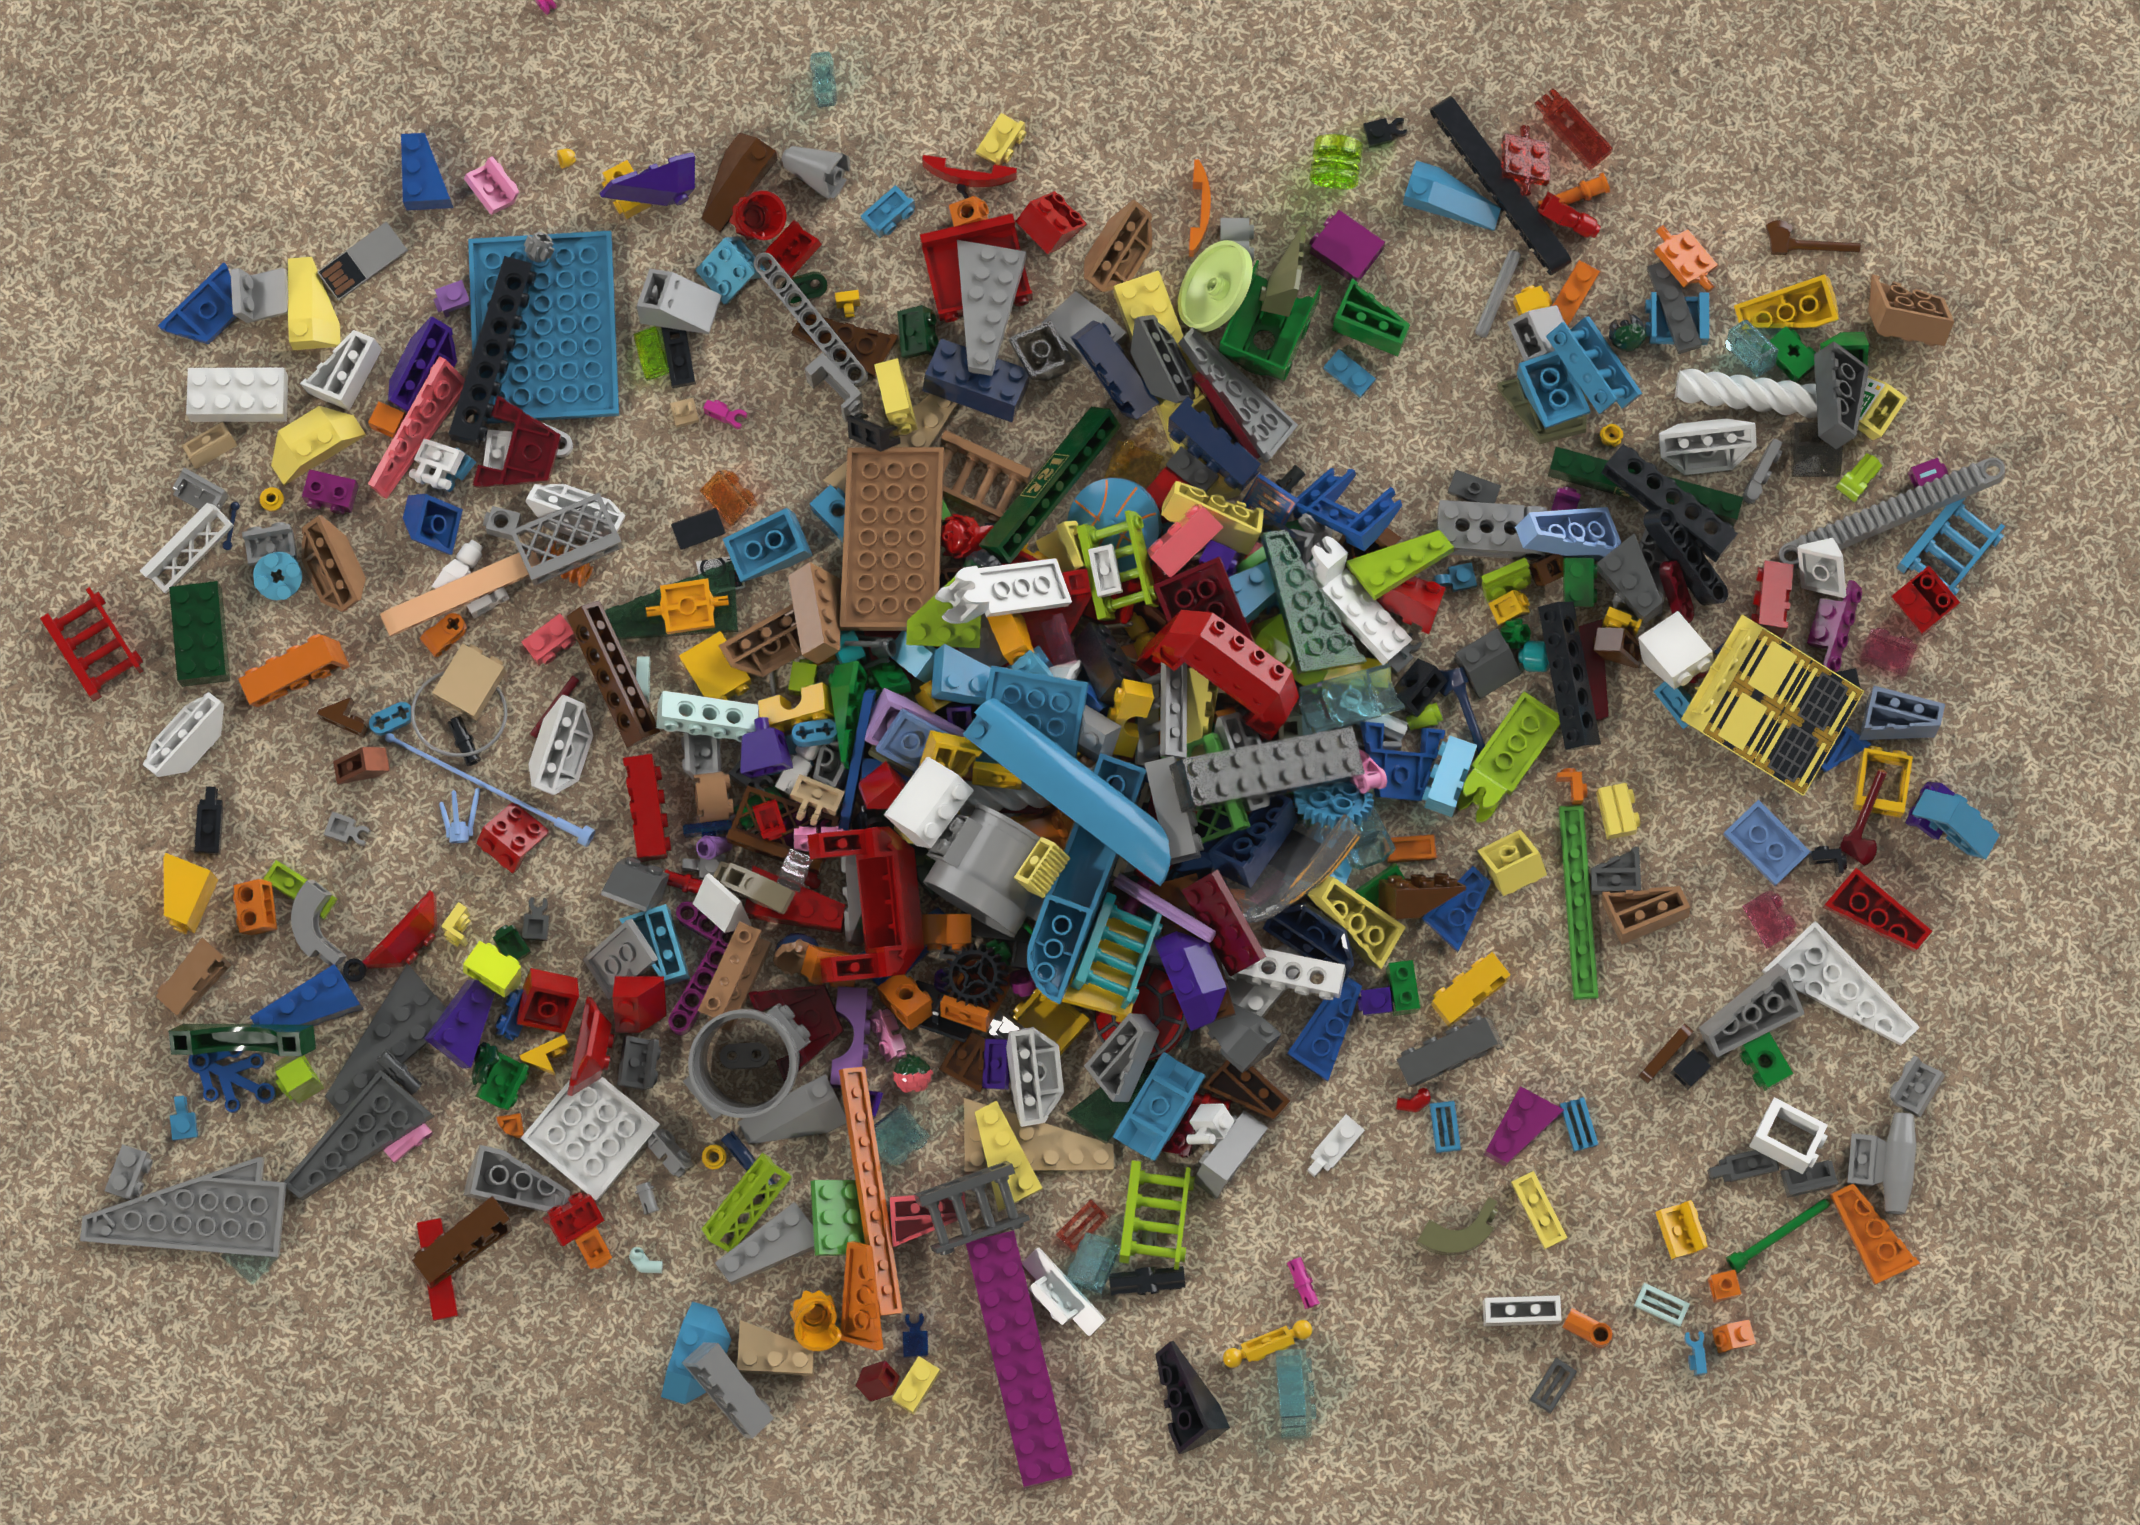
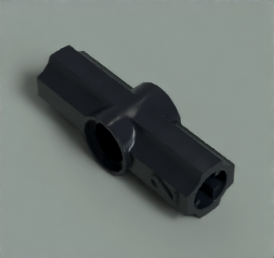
M1179 1266V1270H1175L1174 1267L1157 1269V1267H1144L1131 1272L1109 1274L1111 1296L1135 1293L1137 1295H1146V1292L1157 1294L1163 1290L1186 1288L1183 1266Z

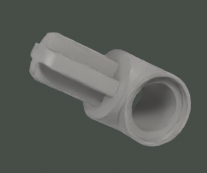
M1304 513L1298 519L1299 524L1305 532L1315 534L1313 546L1316 545L1329 554V551L1324 547L1322 539L1326 536L1332 538V529L1322 524H1317L1311 515Z

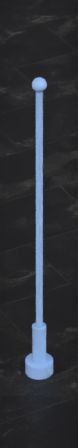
M388 733L385 736V740L388 743L394 742L553 822L554 826L578 837L577 843L585 847L589 846L595 835V829L587 825L582 829L560 817L556 819L395 738L392 733Z

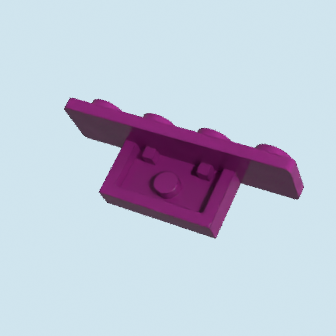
M1854 580L1848 581L1846 597L1843 598V601L1820 598L1807 640L1809 646L1827 649L1823 665L1833 672H1837L1841 667V657L1844 648L1848 644L1850 627L1855 622L1857 604L1862 599V588Z

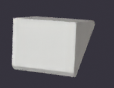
M1834 538L1799 545L1797 549L1801 588L1845 598L1846 586L1843 554Z
M708 873L704 877L693 905L724 933L735 931L739 921L751 926L742 902Z

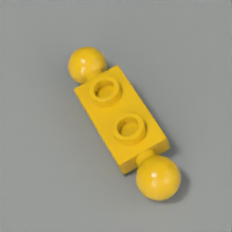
M1298 1320L1290 1330L1287 1326L1251 1339L1240 1344L1242 1348L1240 1350L1236 1348L1227 1349L1223 1354V1362L1230 1368H1236L1245 1358H1247L1248 1362L1262 1360L1266 1355L1275 1351L1281 1352L1288 1349L1290 1345L1295 1344L1294 1338L1300 1340L1309 1338L1312 1334V1326L1306 1320Z

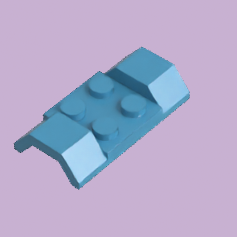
M1163 1052L1113 1135V1138L1144 1157L1156 1161L1165 1144L1170 1140L1194 1100V1095L1206 1076Z

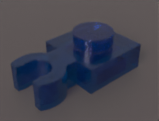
M919 1313V1322L916 1324L911 1323L910 1315L906 1314L905 1322L910 1331L902 1332L903 1357H929L928 1331H920L924 1324L923 1314Z

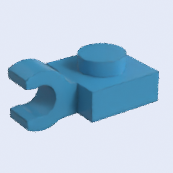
M1472 562L1448 567V574L1435 575L1432 580L1443 587L1451 586L1453 592L1477 587Z
M184 1095L174 1097L177 1115H170L172 1140L197 1138L196 1113H188L187 1097Z
M1702 1331L1698 1332L1699 1339L1696 1342L1691 1341L1689 1332H1686L1684 1335L1685 1343L1692 1348V1355H1688L1689 1369L1694 1370V1376L1707 1374L1705 1348H1703L1704 1334Z

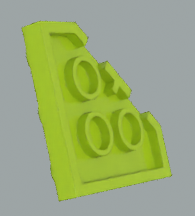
M955 577L944 587L950 586L955 581ZM934 595L907 620L906 645L941 647L943 644H946L950 647L980 648L981 615L967 623L953 624L946 622L942 616L948 609H953V605L950 602H941L935 599Z

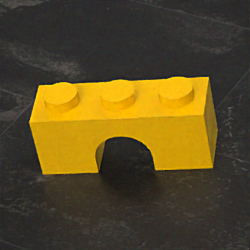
M1123 679L1121 687L1116 688L1113 708L1110 707L1107 713V718L1122 726L1113 754L1133 757L1139 741L1137 724L1127 722V720L1135 716L1147 718L1154 700L1152 684Z
M823 682L801 688V701L794 709L791 707V702L781 695L758 701L759 718H769V727H774L782 731L783 734L785 731L792 730L796 724L801 722L835 717L831 688Z

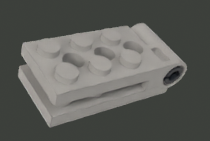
M1439 500L1437 530H1440L1454 546V552L1449 555L1509 559L1526 558V560L1540 559L1545 557V552L1524 549L1515 527L1529 513L1547 511V508L1540 506L1524 508V505ZM1463 525L1467 528V531L1461 532L1457 530L1456 526ZM1488 527L1492 532L1484 533L1480 528ZM1511 528L1515 531V534L1509 535L1504 529Z

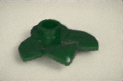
M482 1042L478 1046L474 1058L475 1065L472 1071L473 1085H476L478 1082L487 1084L489 1065H494L499 1061L497 1047Z

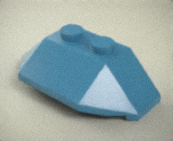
M692 1301L683 1320L667 1368L661 1394L662 1398L685 1405L707 1393L682 1362L703 1342L718 1343L727 1354L732 1339L717 1309Z

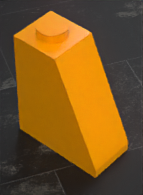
M1021 613L987 617L1001 652L1011 666L1027 651L1031 650L1034 653L1025 619Z

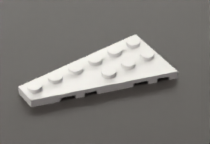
M1816 921L1762 970L1765 974L1778 963L1788 971L1796 991L1900 1046L1920 1028Z

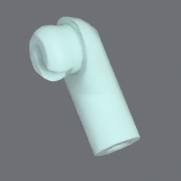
M641 1247L631 1249L630 1261L639 1272L662 1273L663 1261H650Z

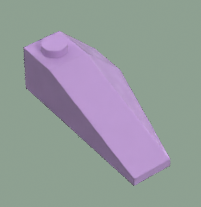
M884 688L872 708L865 741L877 746L902 708L951 735L965 737L963 736L965 730L910 699Z

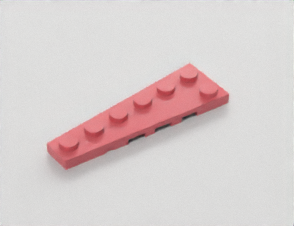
M439 357L431 367L430 374L368 482V485L385 499L388 498L415 461L414 458L423 439H431L460 398L465 378L442 357Z

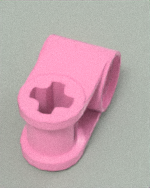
M1362 750L1350 751L1344 772L1345 778L1355 785L1361 794L1369 792L1370 789L1385 788L1387 776L1384 770L1370 758L1369 754Z

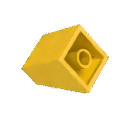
M165 853L163 857L164 916L168 919L169 925L174 930L186 935L188 931L195 933L218 879L211 870Z

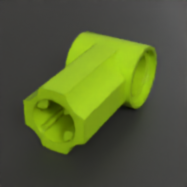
M1866 453L1851 472L1848 471L1835 488L1855 503L1859 495H1862L1868 487L1867 484L1876 476L1883 465L1875 456Z

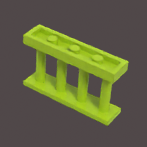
M1131 510L1124 511L1126 521L1097 530L1095 526L1088 524L1076 526L1085 566L1088 571L1097 619L1109 622L1115 620L1114 612H1116V609L1144 600L1146 605L1160 606L1153 586L1154 579L1142 532L1144 523L1138 512ZM1129 530L1132 544L1115 549L1116 559L1134 554L1137 568L1119 573L1122 583L1140 577L1142 591L1115 600L1111 598V595L1099 598L1097 596L1088 549L1099 547L1098 542H1100V539Z
M1132 1160L1119 1263L1129 1264L1130 1256L1142 1254L1174 1258V1269L1179 1270V1263L1185 1262L1186 1247H1182L1188 1191H1193L1195 1176H1190V1167H1186L1185 1178L1145 1173L1146 1170H1141L1142 1161ZM1144 1183L1182 1187V1201L1143 1197V1194L1138 1193L1139 1185H1144ZM1141 1206L1181 1211L1179 1225L1139 1220L1140 1217H1135L1136 1208L1141 1209ZM1143 1230L1178 1235L1176 1249L1137 1244V1241H1132L1133 1232Z

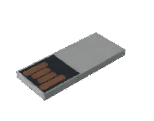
M386 221L317 271V273L339 301L408 250Z

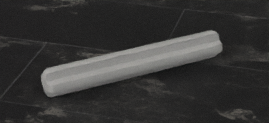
M1509 250L1475 330V334L1480 337L1486 338L1519 262L1521 256L1519 252Z

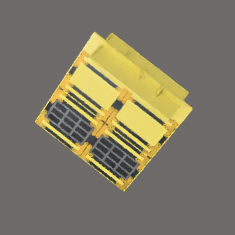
M1741 615L1714 663L1709 667L1710 669L1700 687H1695L1697 692L1681 720L1804 796L1832 746L1835 745V741L1864 691L1751 619Z

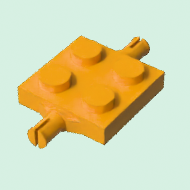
M708 578L660 585V605L646 607L647 617L662 615L667 634L714 628L715 607L729 605L728 595L713 597L710 592Z

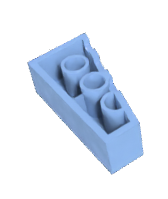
M1608 507L1531 512L1515 527L1524 549L1576 558H1594V561H1600L1621 544Z

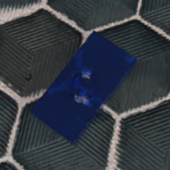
M731 820L685 824L683 826V834L685 838L727 834L733 823Z

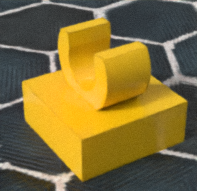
M859 290L835 293L837 309L844 308L845 318L855 317L854 306H861Z

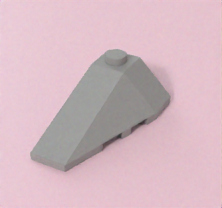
M825 1074L790 1092L772 1110L759 1116L744 1118L738 1124L748 1144L826 1134L847 1124L843 1109Z

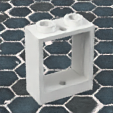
M1774 1097L1749 1147L1803 1174L1807 1167L1812 1168L1818 1158L1815 1151L1817 1147L1821 1149L1827 1139V1135L1824 1132L1828 1125ZM1776 1116L1814 1135L1806 1155L1767 1136Z

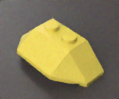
M318 406L278 431L271 466L285 486L308 472L309 469L316 467L365 437L366 434L354 415Z

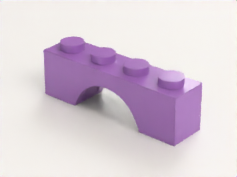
M838 986L836 1012L837 1015L850 1023L854 1030V1039L850 1049L844 1055L832 1059L830 1081L832 1088H841L840 1069L863 1067V1059H868L869 1044H865V1034L870 1035L871 1020H866L867 1010H872L873 996L868 995V988Z

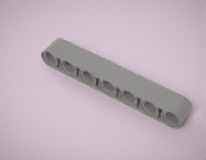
M766 252L758 254L754 260L756 271L827 358L855 387L863 386L868 379V373L776 259ZM764 260H771L772 265L770 269L761 270V263ZM780 278H785L787 280L786 286L782 289H777L775 286L776 281ZM795 296H800L802 298L801 304L797 307H791V299ZM811 314L816 315L817 320L813 325L808 326L805 324L807 316ZM831 333V341L827 344H822L820 342L822 334ZM839 351H845L847 354L843 362L835 361V356ZM853 370H861L862 375L858 380L853 381L850 379V374Z

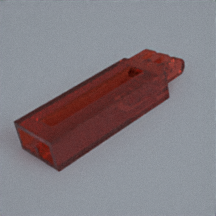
M1552 88L1548 92L1553 100L1545 94L1541 98L1546 106L1540 100H1537L1534 104L1544 115L1542 120L1585 167L1591 171L1612 153L1613 147L1566 97L1563 99ZM1563 112H1565L1574 122V124L1572 126L1570 125L1569 128L1564 124L1567 122L1568 119L1566 117L1564 118L1561 115Z

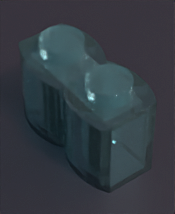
M829 51L812 53L810 68L815 103L818 108L835 106L837 102V89L832 55Z

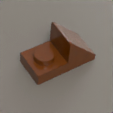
M352 698L326 706L317 712L321 720L362 738L365 737L368 731L366 725L363 724V719L355 715H351L350 718L348 717L355 703Z

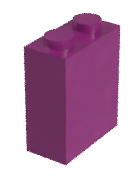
M1338 210L1335 215L1330 214L1323 224L1325 227L1320 234L1317 232L1312 237L1309 243L1311 245L1310 254L1350 282L1353 278L1359 283L1384 250L1385 241Z

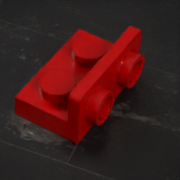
M575 1193L568 1198L569 1202L562 1206L552 1207L547 1211L548 1215L542 1218L544 1223L549 1224L560 1246L567 1245L605 1221L590 1194Z

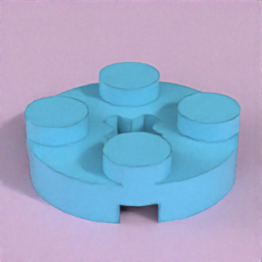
M286 552L268 553L257 562L254 568V586L268 599L285 600L295 594L301 586L303 579L301 567L296 558ZM280 569L282 570L281 575L285 578L275 582L271 573L277 572Z

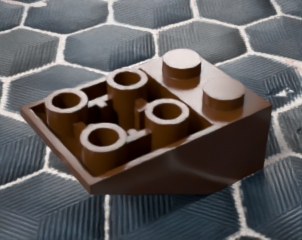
M1435 873L1434 877L1412 874L1411 878L1390 875L1388 879L1379 880V909L1395 919L1420 918L1465 891L1466 886L1458 882L1457 879L1449 877L1447 873Z

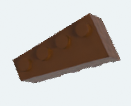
M492 1195L449 1231L438 1236L429 1247H423L414 1254L415 1258L412 1259L413 1266L430 1289H432L512 1231L510 1218Z

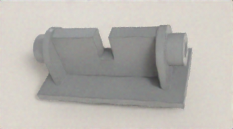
M662 1128L652 1132L653 1135L647 1140L649 1143L648 1147L658 1159H661L665 1154L668 1156L663 1164L673 1176L676 1175L680 1178L685 1174V1169L694 1166L690 1154L686 1150L679 1148L674 1142L675 1137L669 1131Z

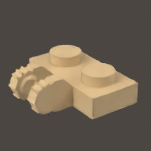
M799 774L790 794V799L802 803L796 819L799 821L804 819L808 806L816 809L810 820V825L816 827L822 811L836 816L845 796V791Z

